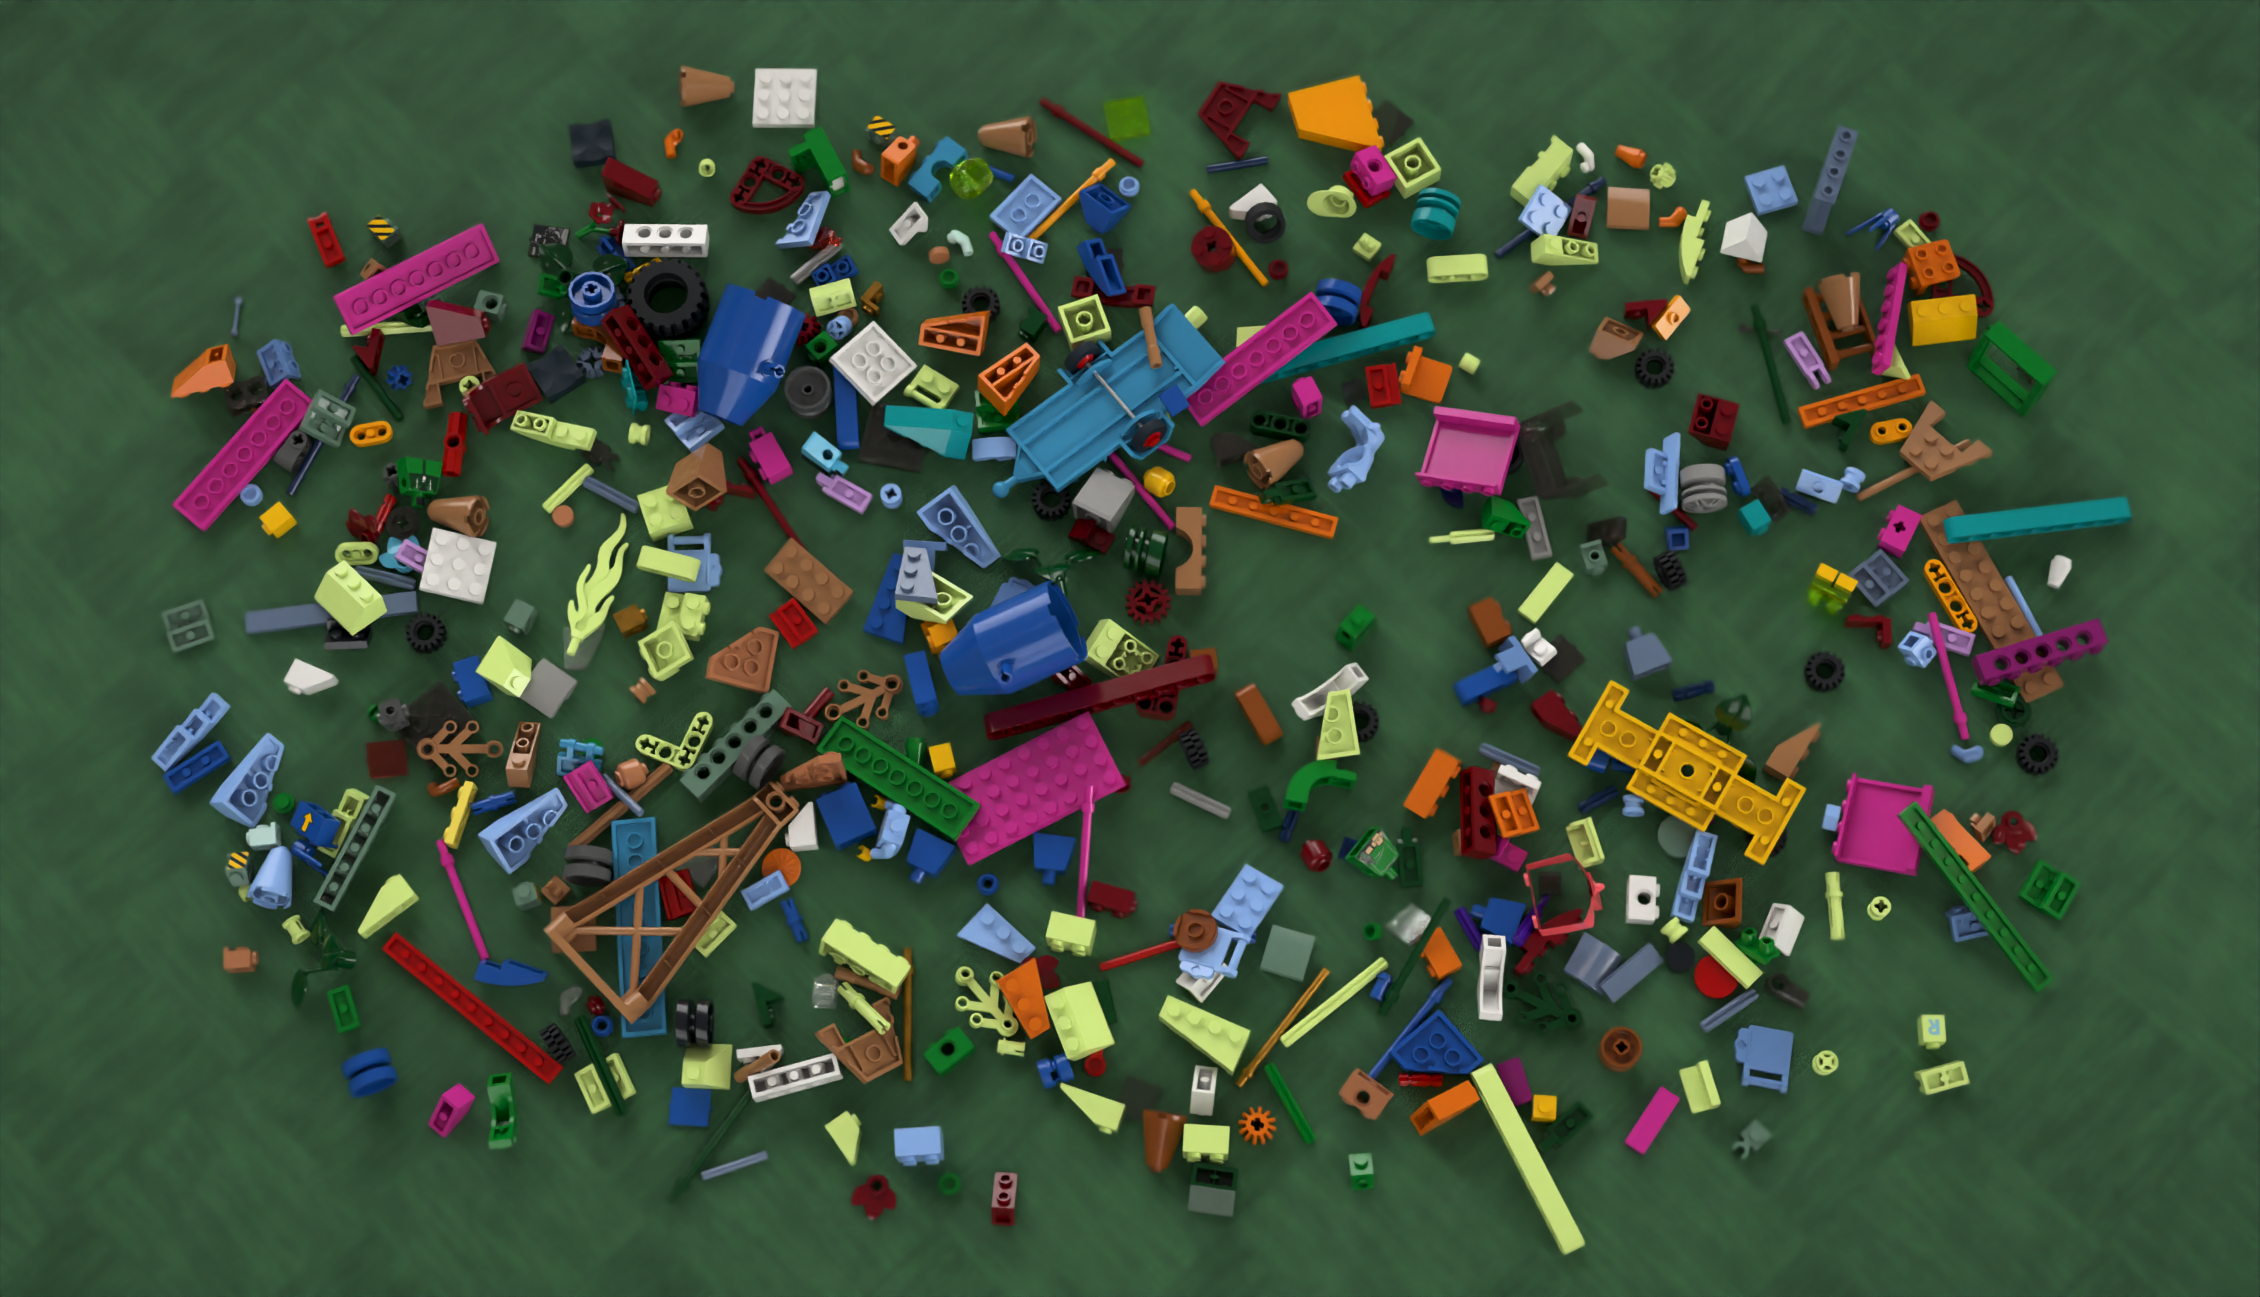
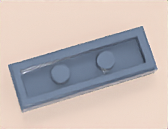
M1647 943L1598 985L1609 1001L1614 1003L1659 966L1663 959L1653 945Z

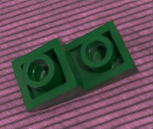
M419 303L392 315L401 322L417 328H424L430 324L427 311L420 309Z

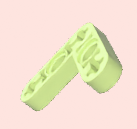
M707 712L696 714L680 747L644 734L637 738L636 748L640 754L661 763L665 762L671 767L684 772L696 765L712 732L714 720ZM705 718H707L709 724L703 725L701 731L702 733H704V735H702L698 732L701 728V724L699 723V721H703ZM699 737L701 740L700 744L697 747H691L689 745L690 738ZM649 740L650 745L656 748L655 754H653L654 750L652 748L646 747L643 750L642 742L646 743ZM663 748H670L672 753L670 757L662 758L660 757V751ZM687 748L689 751H691L688 756L690 763H685V765L682 766V762L680 760L681 758L685 759L687 757L688 752L687 750H685Z

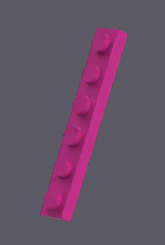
M1902 262L1894 268L1892 267L1886 276L1888 281L1883 293L1885 298L1880 310L1882 315L1877 327L1879 332L1875 341V354L1872 358L1873 367L1871 373L1878 376L1891 366L1908 267L1907 264Z

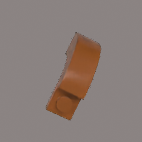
M574 317L571 322L573 335L602 343L605 346L601 356L603 370L622 374V368H625L626 360L603 325H584Z

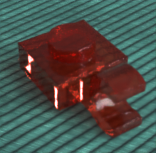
M819 227L814 243L809 247L811 249H825L828 244L840 246L843 238L836 237V232L829 227Z

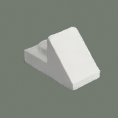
M914 202L889 231L899 245L905 246L917 232L927 231L928 217L919 204Z
M781 1044L738 1049L736 1050L737 1059L740 1063L743 1062L744 1065H748L772 1049L777 1050L781 1057L784 1054V1048ZM775 1064L761 1070V1073L770 1071Z

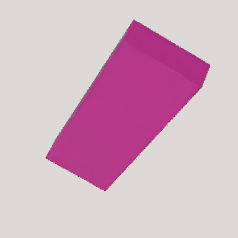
M1661 1086L1624 1143L1641 1155H1644L1680 1098Z

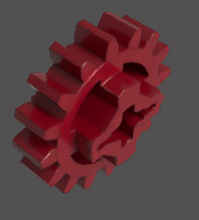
M1143 579L1142 585L1135 582V589H1128L1130 595H1125V600L1127 601L1125 609H1130L1128 616L1134 615L1133 621L1135 623L1141 620L1142 626L1146 622L1153 626V621L1155 620L1159 624L1161 623V616L1168 617V613L1165 610H1171V605L1168 604L1171 602V596H1167L1168 589L1162 590V583L1156 586L1153 579L1150 584H1147L1146 579ZM1149 600L1151 605H1147L1145 601ZM1157 608H1160V610L1154 614L1155 610Z

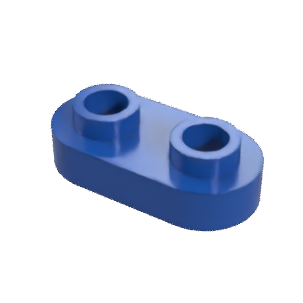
M1738 457L1726 458L1724 469L1733 481V492L1741 498L1750 495V486Z

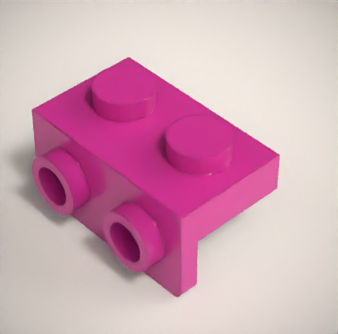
M669 381L668 384H660L655 409L696 417L698 387L687 385L686 388H683L681 383Z

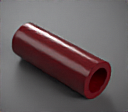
M824 687L802 714L814 719L834 696L833 692Z

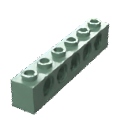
M774 689L770 693L766 692L755 707L749 708L745 712L744 718L729 728V733L725 737L717 739L713 744V748L708 753H703L698 758V763L692 769L688 768L683 772L680 779L681 784L700 803L733 773L736 760L747 743L759 734L768 738L779 728L786 707L792 708ZM768 710L772 711V715L770 717H762L763 712ZM749 726L757 727L753 733H747L746 730ZM734 741L741 742L738 748L730 747ZM724 756L725 760L723 763H715L717 757ZM702 772H710L706 779L699 778Z
M376 784L313 901L314 905L332 914L335 913L394 804L397 794Z

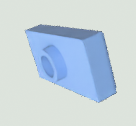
M1802 469L1795 490L1836 504L1844 483Z
M777 870L743 889L741 893L749 909L753 911L788 892L790 888L782 872Z

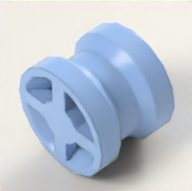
M838 316L827 324V333L832 339L841 340L852 332V322L846 316Z
M1846 467L1844 471L1845 476L1840 480V482L1844 483L1842 488L1849 492L1857 493L1860 489V482H1863L1866 476L1857 468Z
M889 483L882 487L880 496L883 505L888 509L898 508L903 501L898 485Z
M1628 794L1622 797V801L1625 803V807L1622 809L1623 815L1629 817L1644 815V809L1642 808V804L1645 802L1644 799L1635 794Z

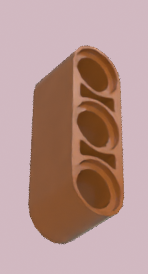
M1254 683L1233 693L1238 705L1263 746L1283 736L1279 724Z

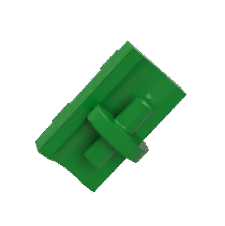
M1751 927L1743 930L1741 938L1734 942V945L1748 956V959L1756 966L1759 963L1766 965L1772 958L1780 956V950L1774 947V940L1770 937L1758 939L1756 937V930Z

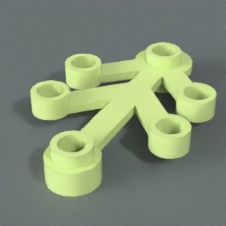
M966 966L960 967L955 975L956 982L961 986H968L981 1002L969 1001L967 997L960 996L955 1002V1008L958 1011L970 1010L991 1013L995 1019L983 1018L979 1013L972 1014L969 1019L970 1026L973 1028L997 1029L998 1033L1002 1036H1013L1018 1030V1021L1013 1017V1010L1004 995L1003 999L1006 1001L1004 1014L998 1008L1000 988L992 978L993 976L1001 978L1003 976L1002 973L999 971L991 973L989 977L991 984L989 997L973 978L974 973L972 969ZM967 972L969 976L963 977L961 973ZM963 1001L966 1003V1006L962 1007L958 1002ZM978 1018L980 1023H974L972 1019ZM1005 1022L1010 1023V1024H1011V1027H1010V1028L1005 1027V1026H1004V1023H1005Z

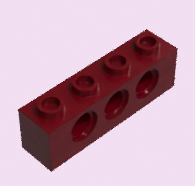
M629 304L612 309L601 320L625 360L628 359L629 366L645 390L664 384L674 375Z
M1471 766L1460 772L1461 856L1485 860L1496 855V822L1488 800V796L1495 794L1494 771Z

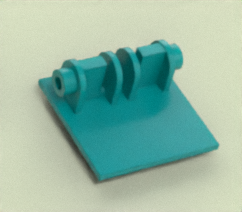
M627 359L625 361V368H622L623 377L620 380L622 389H626L627 396H625L626 406L631 408L632 415H634L635 409H639V411L647 410L648 401L646 392L643 390L644 387L633 370L630 371Z

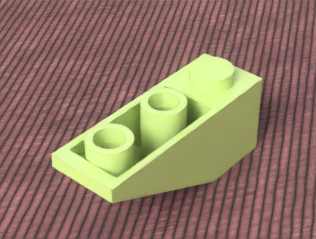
M1542 234L1531 242V258L1533 263L1549 266L1599 263L1597 243L1550 234Z

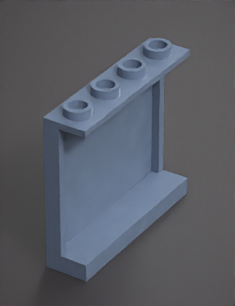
M1838 125L1825 157L1801 230L1819 236L1822 235L1831 206L1835 205L1859 131Z

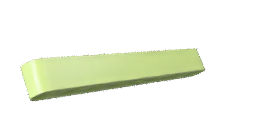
M1489 1063L1471 1072L1472 1081L1563 1255H1566L1584 1246V1239L1494 1066Z

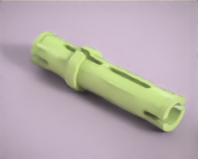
M1839 872L1825 873L1827 887L1825 898L1828 902L1831 940L1845 939L1841 899L1843 892H1841Z
M848 982L842 983L845 989L840 985L837 992L879 1034H885L886 1032L883 1030V1027L888 1031L891 1026L890 1023L865 1000L862 993H857Z

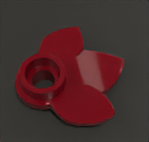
M351 508L348 513L349 521L345 522L348 531L354 537L359 538L361 542L376 544L379 539V532L377 531L378 526L373 515L369 514L364 518L354 508Z
M2007 811L2004 813L2001 823L1994 828L1992 834L1994 844L2005 842L2008 849L2015 855L2022 852L2026 841L2037 840L2035 827L2032 823L2023 820L2022 815L2017 811ZM2011 818L2016 819V824L2014 826L2010 824Z
M1051 955L1035 958L1041 987L1044 989L1058 988L1060 986L1059 978L1053 970L1057 967L1059 961ZM1035 957L1025 958L1020 966Z
M878 1174L871 1176L866 1184L858 1186L851 1198L852 1205H864L866 1215L870 1220L878 1218L884 1208L894 1210L897 1203L896 1195L889 1189L887 1179ZM879 1182L882 1184L880 1190H874L875 1183Z

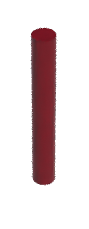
M1647 490L1660 502L1659 494ZM1678 506L1675 510L1671 511L1692 532L1698 528V525Z

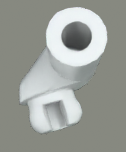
M1579 143L1576 150L1584 158V162L1580 164V169L1583 173L1591 172L1595 167L1594 153L1585 143Z

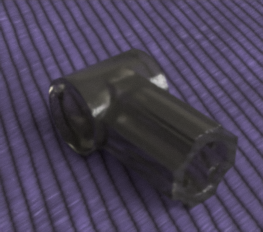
M1782 973L1771 975L1764 983V990L1769 996L1778 997L1800 1011L1804 1008L1811 995L1810 992L1789 981ZM1772 980L1780 983V990L1772 986Z

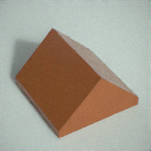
M1743 878L1705 882L1703 889L1702 926L1738 928L1742 915Z

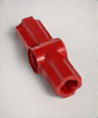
M461 412L449 413L447 435L443 440L445 450L442 475L454 478L461 476L463 456L467 450V445L465 444L469 419L467 414ZM454 442H459L458 446L451 447Z

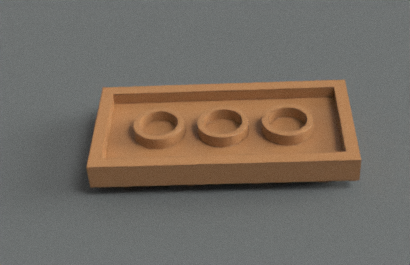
M793 538L788 540L764 569L767 574L826 625L832 621L855 594L851 588Z

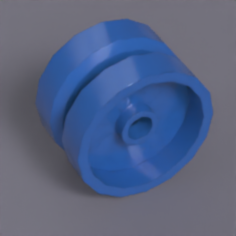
M594 271L586 272L577 276L570 283L568 292L572 313L580 323L589 326L603 325L601 320L612 309L618 308L614 283L607 275Z
M1320 280L1317 284L1315 295L1337 325L1349 326L1354 324L1358 314L1357 307L1360 305L1362 291L1352 283L1343 280Z
M377 1048L362 1052L346 1060L340 1068L344 1078L350 1080L347 1087L351 1097L361 1098L376 1094L398 1081L399 1078L395 1068L389 1066L392 1059L388 1049Z

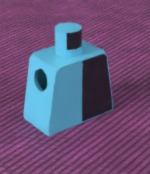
M815 431L802 446L801 459L827 476L834 471L843 477L849 468L848 465L841 461V451Z

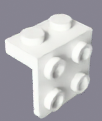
M1500 765L1494 780L1495 794L1526 788L1532 805L1542 782L1538 781V778L1532 774L1524 775L1518 772V769L1511 765Z

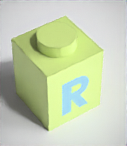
M1921 1015L1917 1019L1919 1046H1926V1049H1939L1946 1042L1944 1015Z

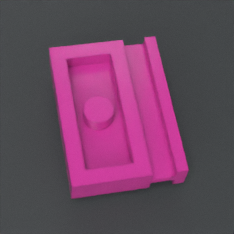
M589 760L563 777L586 814L614 797V794L592 760Z

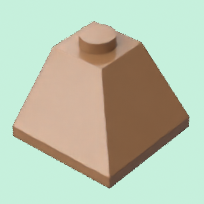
M1605 316L1595 333L1588 352L1593 353V356L1598 359L1609 360L1635 350L1644 332Z

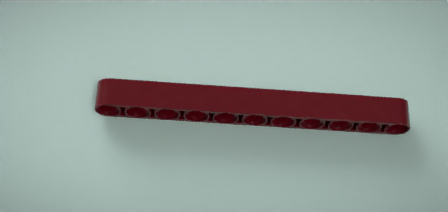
M1203 654L990 712L983 717L987 739H1003L1069 721L1087 711L1091 715L1211 682L1216 678L1212 657L1208 654Z

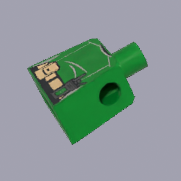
M1381 827L1368 828L1345 857L1349 863L1370 878H1381L1385 875L1391 881L1399 874V871L1392 865L1399 857V853Z

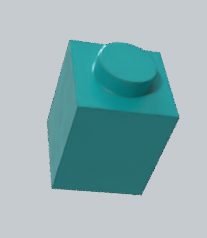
M1759 499L1740 508L1737 514L1739 521L1750 537L1755 534L1758 536L1769 530L1768 527L1772 520Z

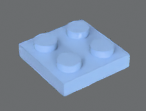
M1784 165L1744 177V183L1757 216L1797 205L1798 199Z
M1538 185L1518 221L1539 237L1542 234L1556 236L1573 208L1544 185Z

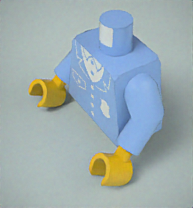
M874 795V797L878 798V801L875 805L871 804V806L880 810L886 809L875 848L871 850L861 845L858 849L862 853L856 855L865 862L870 861L871 858L889 859L892 856H896L903 844L910 816L906 815L907 809L879 795Z

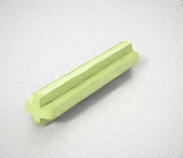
M586 463L542 504L545 511L552 513L555 508L563 503L583 483L587 476H591L594 473L592 467Z

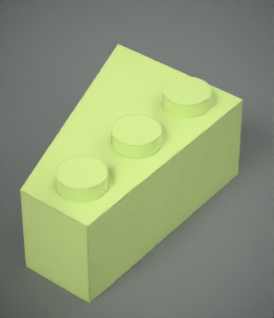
M1555 135L1550 139V147L1545 152L1542 150L1537 155L1539 159L1531 167L1528 166L1511 187L1510 196L1524 207H1526L1538 185H1544L1552 191L1557 185L1556 181L1560 177L1564 178L1571 169L1569 166L1573 149Z

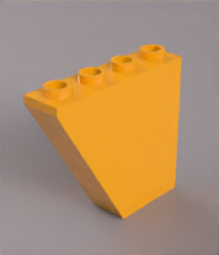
M1359 75L1288 93L1287 102L1298 138L1354 152L1376 145L1382 153L1384 140L1382 135L1378 136V121L1376 117H1372L1373 106L1371 100L1366 98L1367 87L1365 82H1361Z

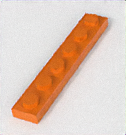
M1918 373L1911 375V378L1908 380L1900 378L1798 407L1797 412L1803 428L1808 429L1832 422L1837 415L1861 409L1871 411L1924 396L1926 390Z
M1218 485L1214 487L1209 503L1211 508L1333 540L1338 517L1289 504L1274 505L1273 502L1261 504L1259 496Z

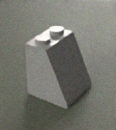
M1096 468L1072 502L1074 518L1095 520L1096 526L1113 534L1135 495V486L1126 478L1120 479L1114 476V473L1108 469Z

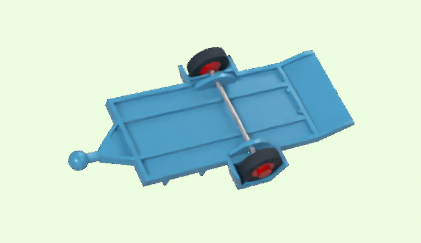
M1174 303L1167 306L1154 319L1156 340L1163 366L1160 368H1150L1144 329L1113 352L1110 351L1101 339L1096 344L1092 341L1080 344L1067 356L1064 362L1067 370L1062 368L1057 370L1068 384L1006 429L1007 434L1018 446L1012 477L1005 482L999 481L993 485V494L997 498H1004L1008 495L1009 489L1016 483L1045 478L1058 493L1073 481L1077 483L1080 476L1102 460L1106 462L1107 456L1121 446L1132 458L1143 460L1169 440L1175 424L1166 415L1168 411L1161 403L1159 395L1177 384L1187 399L1199 390L1226 362Z

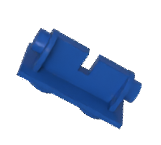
M604 235L600 237V245L596 249L601 255L614 254L624 258L628 264L626 273L636 267L629 257H625L622 247L619 246L613 236L606 237Z

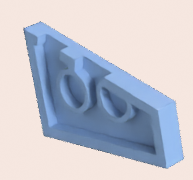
M827 190L810 192L797 211L799 216L793 224L789 223L784 238H779L776 242L779 249L813 245L831 197Z
M988 903L957 934L958 938L990 950L1019 965L1036 949L1034 945Z

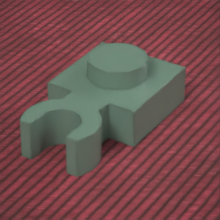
M1755 1119L1739 1135L1743 1141L1736 1142L1731 1147V1151L1733 1152L1737 1147L1742 1148L1744 1153L1739 1159L1743 1160L1748 1156L1749 1148L1756 1152L1772 1134Z

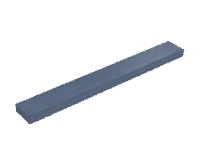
M416 591L381 595L387 612L379 618L418 613ZM319 603L245 612L246 633L249 635L327 625V619L333 617Z

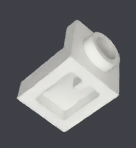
M1537 628L1527 633L1521 640V645L1527 655L1541 667L1557 654L1556 648L1541 637L1540 631Z

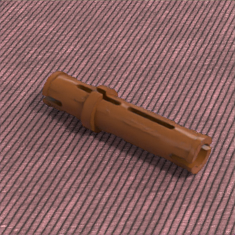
M1621 542L1616 544L1617 546H1614L1611 552L1622 562V567L1631 572L1651 594L1653 599L1658 596V593L1661 594L1664 589L1637 561L1638 558L1635 555L1632 556Z

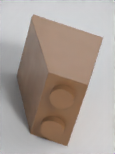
M707 443L678 461L671 475L666 494L690 509L697 511L726 493L727 486L722 451Z

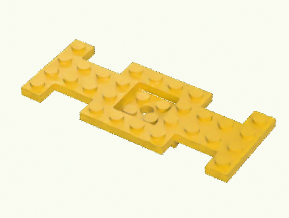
M1610 680L1567 757L1587 767L1597 749L1636 770L1626 790L1703 833L1714 814L1753 835L1743 855L1763 866L1807 788L1786 778L1776 796L1737 775L1748 755L1670 712L1659 730L1650 727L1620 710L1630 690ZM1684 765L1691 766L1693 768V775L1690 777L1684 776L1681 773V767Z

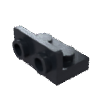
M334 618L327 619L328 633L324 640L325 650L362 649L369 647L373 637L371 623L352 636Z

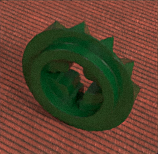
M2018 695L2014 704L2015 711L2020 713H2017L2014 718L2010 712L2006 711L2010 710L2011 707L1997 703L1995 709L1997 719L2012 729L2024 726L2031 717V706L2020 695Z

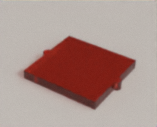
M405 739L366 743L368 758L366 763H368L370 779L409 775L407 765L409 756L406 755Z

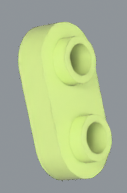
M372 542L342 543L335 551L336 560L339 563L345 560L349 565L373 564L379 555L378 547ZM368 549L372 553H367L365 550ZM344 550H348L351 554H346Z

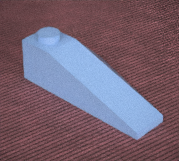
M955 485L949 487L917 511V514L929 530L945 539L947 543L963 552L965 556L983 569L1001 557L973 510Z
M266 733L223 782L209 804L224 816L247 827L254 828L266 811V800L269 791H272L273 784L271 783L275 771L278 770L284 745L270 733Z
M554 788L495 821L480 832L478 837L488 853L510 875L527 862L531 856V851L537 844L542 842L543 835L549 827L556 823L568 804L559 789Z

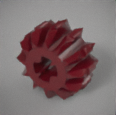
M808 312L805 314L806 317L801 328H806V331L800 330L796 340L799 348L803 344H808L821 333V324L817 322V317L815 315L810 317Z

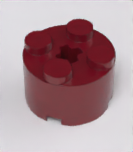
M1205 226L1192 240L1191 253L1198 265L1206 272L1216 273L1225 271L1234 263L1236 258L1235 244L1224 229L1216 226Z

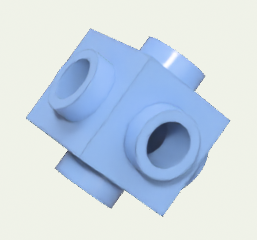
M1912 631L1898 645V649L1905 657L1904 661L1912 667L1925 668L1937 653L1930 638Z

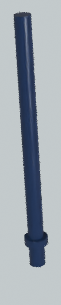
M1601 176L1594 182L1590 181L1587 187L1577 194L1589 196L1591 193L1595 194L1598 192V188L1606 183L1605 178ZM1576 195L1571 197L1565 203L1568 204L1570 207H1573ZM1529 228L1495 251V257L1500 259L1535 233Z
M353 374L349 383L344 385L343 388L345 390L339 398L345 403L348 402L352 393L355 394L356 386L361 377ZM318 439L315 440L288 487L286 494L292 497L295 495L324 442Z

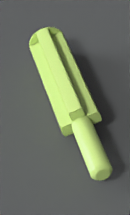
M1485 528L1454 531L1445 536L1429 537V543L1450 542L1451 544L1490 541L1495 539V532Z

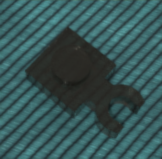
M596 438L590 451L583 450L581 452L584 458L598 467L604 463L606 468L612 472L615 469L610 465V462L613 460L618 463L621 462L618 455L609 454L612 451L609 446Z

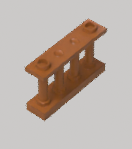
M1813 286L1804 288L1801 298L1828 372L1836 370L1842 358L1870 352L1871 358H1873L1876 349V338L1861 297L1859 301V325L1855 327V330L1847 333H1842V330L1832 332L1827 327V321L1833 320L1830 312H1822L1820 308V303L1824 302L1822 294L1815 293ZM1863 333L1866 344L1843 350L1835 349L1834 340Z

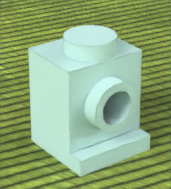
M271 822V827L269 825H257L255 829H249V832L246 833L247 844L255 851L271 850L277 846H282L281 827L276 822Z

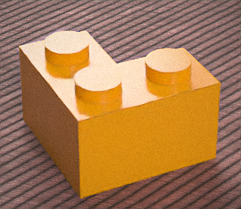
M952 619L947 624L923 620L920 626L924 636L928 635L926 638L932 655L937 654L940 660V652L958 634Z

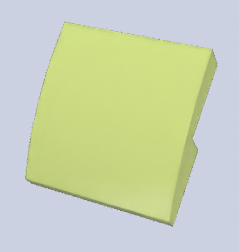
M613 1053L605 1058L623 1099L625 1100L637 1093L619 1053ZM593 1063L574 1074L592 1114L611 1107V1103Z

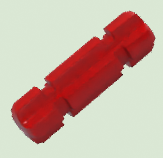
M390 494L385 495L383 499L384 504H381L375 516L379 535L384 529L383 525H386L393 510L391 508L397 502L396 497Z
M1400 1073L1398 1075V1084L1400 1086L1411 1084V1086L1429 1087L1430 1085L1441 1087L1443 1077L1441 1074L1430 1076V1074L1412 1073L1411 1075Z

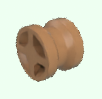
M643 677L638 680V684L629 688L630 692L642 704L647 702V698L650 695L653 696L656 693Z

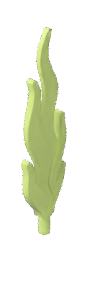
M621 513L618 530L600 547L597 567L591 579L587 583L585 582L591 571V564L586 566L578 579L576 588L578 612L575 610L573 600H570L568 604L571 642L566 653L570 656H575L579 643L583 642L587 636L604 623L609 608L614 601V596H610L604 602L601 609L597 613L595 612L599 603L615 588L621 578L623 556L629 544L625 543L619 548L615 564L610 570L609 562L614 548L625 535L627 524L624 513Z

